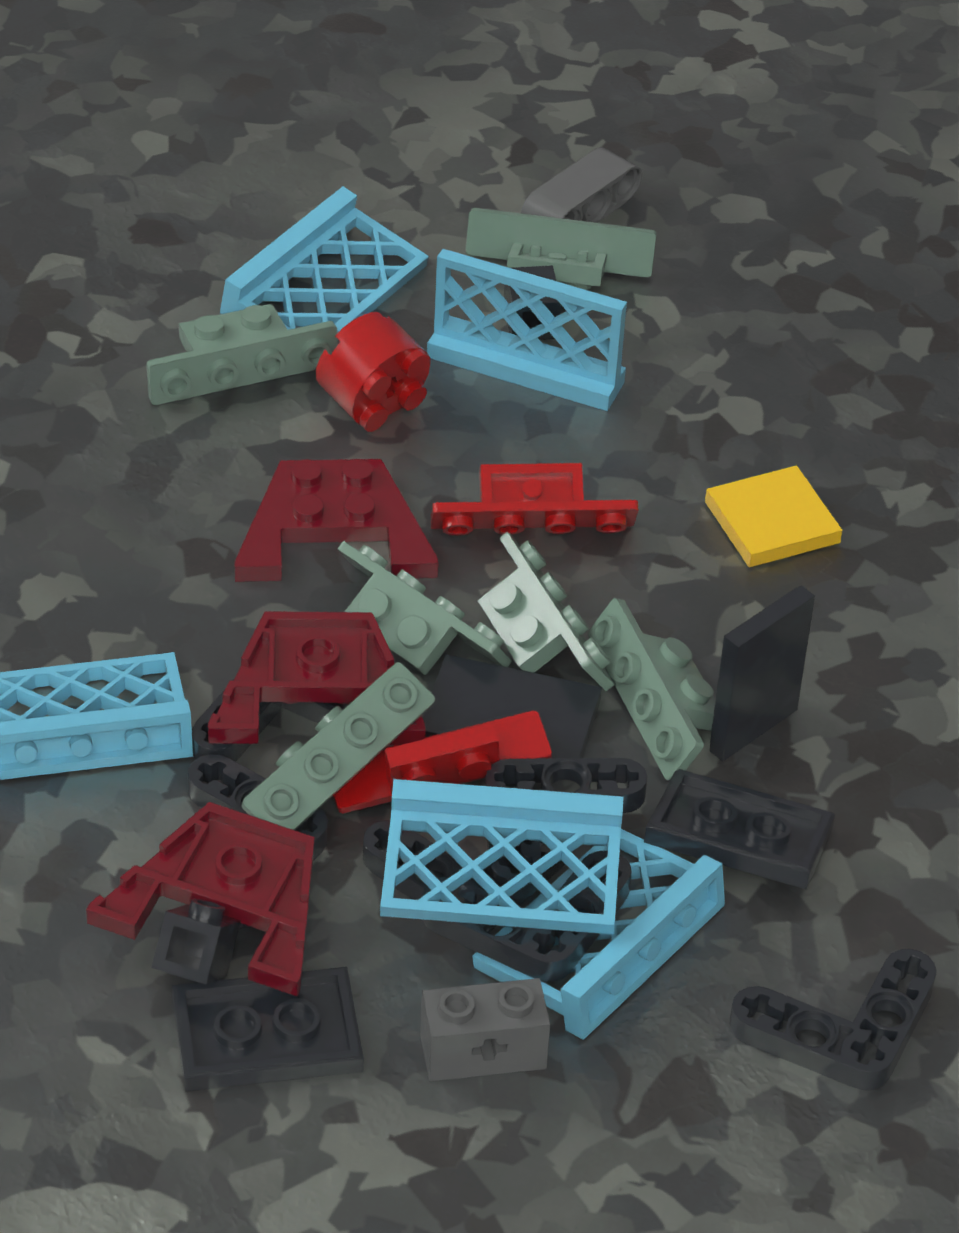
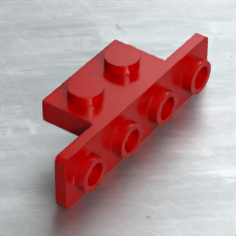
M582 463L481 464L479 470L480 502L433 503L431 529H443V532L448 535H465L471 533L473 529H494L498 534H505L507 531L510 534H517L523 532L525 528H545V531L549 533L564 534L574 531L576 527H596V530L602 533H617L624 531L627 527L634 526L639 508L638 500H584Z
M533 710L425 737L423 740L386 747L333 796L338 812L344 814L391 802L394 779L462 784L485 778L487 770H491V765L499 760L552 758V751L540 715L537 711Z

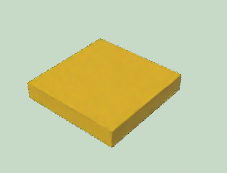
M797 465L706 489L705 503L749 568L841 542V527Z

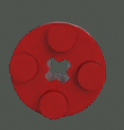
M380 312L364 314L344 326L335 335L340 343L330 355L324 350L319 358L316 367V380L318 384L356 423L368 432L379 429L387 420L388 415L401 408L407 411L415 409L423 402L427 395V389L423 385L430 371L431 358L429 354L395 320L389 316L384 317Z

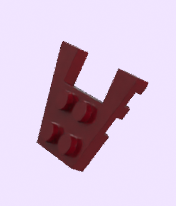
M382 459L280 460L235 559V582L282 581V543L387 541L389 545L390 572L397 576L401 570H404L414 578H437L438 557Z
M265 611L241 657V667L235 679L229 681L223 692V702L217 714L213 713L208 722V743L259 744V712L261 702H283L287 704L298 702L350 704L394 665V657L373 613ZM422 716L390 745H403L425 739V723Z
M208 802L159 844V852L142 867L134 865L120 877V885L105 898L99 895L90 902L86 909L87 924L135 940L161 896L190 905L191 899H202L218 903L225 907V916L241 920L242 924L266 932L248 965V980L298 996L301 989L314 857V837Z

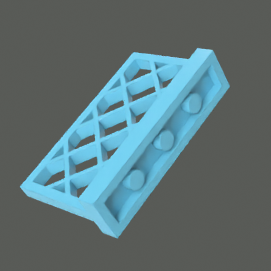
M342 186L225 279L220 313L225 314L244 310L246 307L259 305L262 301L283 302L284 313H277L287 330L294 329L295 326L304 327L333 321L338 333L354 319L374 311L427 266L429 256L355 208L357 195ZM356 227L368 235L371 241H347L346 233ZM320 254H341L343 265L318 264L317 257ZM350 254L374 255L375 265H351ZM383 255H398L408 263L404 266L384 265ZM292 277L312 278L314 288H289L288 280ZM321 278H345L347 289H323ZM354 279H378L379 287L376 290L356 289ZM291 302H316L318 313H293ZM325 302L349 303L350 311L347 314L327 313Z
M442 249L437 256L434 333L427 342V353L431 359L608 411L625 382L626 367L621 366L627 302ZM451 269L466 273L475 285L463 290L451 276ZM501 283L511 286L520 298L508 303L495 288V285ZM481 292L496 309V311L486 316L471 300L472 297ZM545 296L556 299L566 312L554 317L540 299ZM459 305L472 322L450 316L449 309ZM528 306L542 324L530 329L516 311ZM594 310L611 315V326L600 330L587 315V312ZM504 318L517 335L497 330L493 323ZM574 319L588 337L575 342L562 325ZM550 332L562 348L542 343L538 337ZM595 345L608 362L589 357L584 353V350Z
M174 652L0 672V780L193 757L191 712L188 700H185ZM166 673L155 684L140 679L143 675ZM104 680L109 682L101 690L86 685L89 681ZM50 686L55 688L46 697L32 691L37 687ZM125 689L140 695L131 703L116 697ZM70 696L86 701L77 709L61 704ZM17 702L30 707L21 716L8 711Z
M394 779L380 916L614 935L624 797ZM402 831L427 832L436 842L415 856L401 842ZM466 836L485 837L493 847L475 860H472L456 843ZM524 840L542 841L551 851L530 865L514 847ZM581 845L608 846L607 857L591 869H588L572 852ZM446 851L462 869L441 883L425 865ZM504 855L521 873L499 887L483 869ZM400 858L405 864L398 868V860ZM562 860L578 878L558 892L541 874ZM414 873L431 889L430 892L418 900L394 898L395 887ZM604 874H606V885L599 880ZM473 878L489 896L478 904H464L451 892ZM531 882L548 900L535 909L520 908L510 896ZM586 887H589L604 902V913H580L568 901Z
M621 829L620 850L638 858V862L630 863L631 879L641 878L643 889L631 890L626 901L619 909L646 906L647 908L637 918L615 921L614 935L600 934L596 940L611 938V942L600 952L584 954L571 971L575 972V976L561 988V991L541 981L546 1007L564 1016L566 1031L584 1040L725 906L723 864L703 855L693 864L665 849L644 843V839ZM594 845L579 860L582 861L586 856L596 851H608V846ZM569 868L551 885L559 891L573 871ZM671 874L679 878L670 886L650 888L648 877ZM541 893L526 908L535 909L548 899ZM575 908L580 913H589L586 910ZM505 926L495 936H504L513 931L510 926ZM558 937L555 938L554 946L559 945ZM478 952L472 955L474 968L499 982L534 979Z

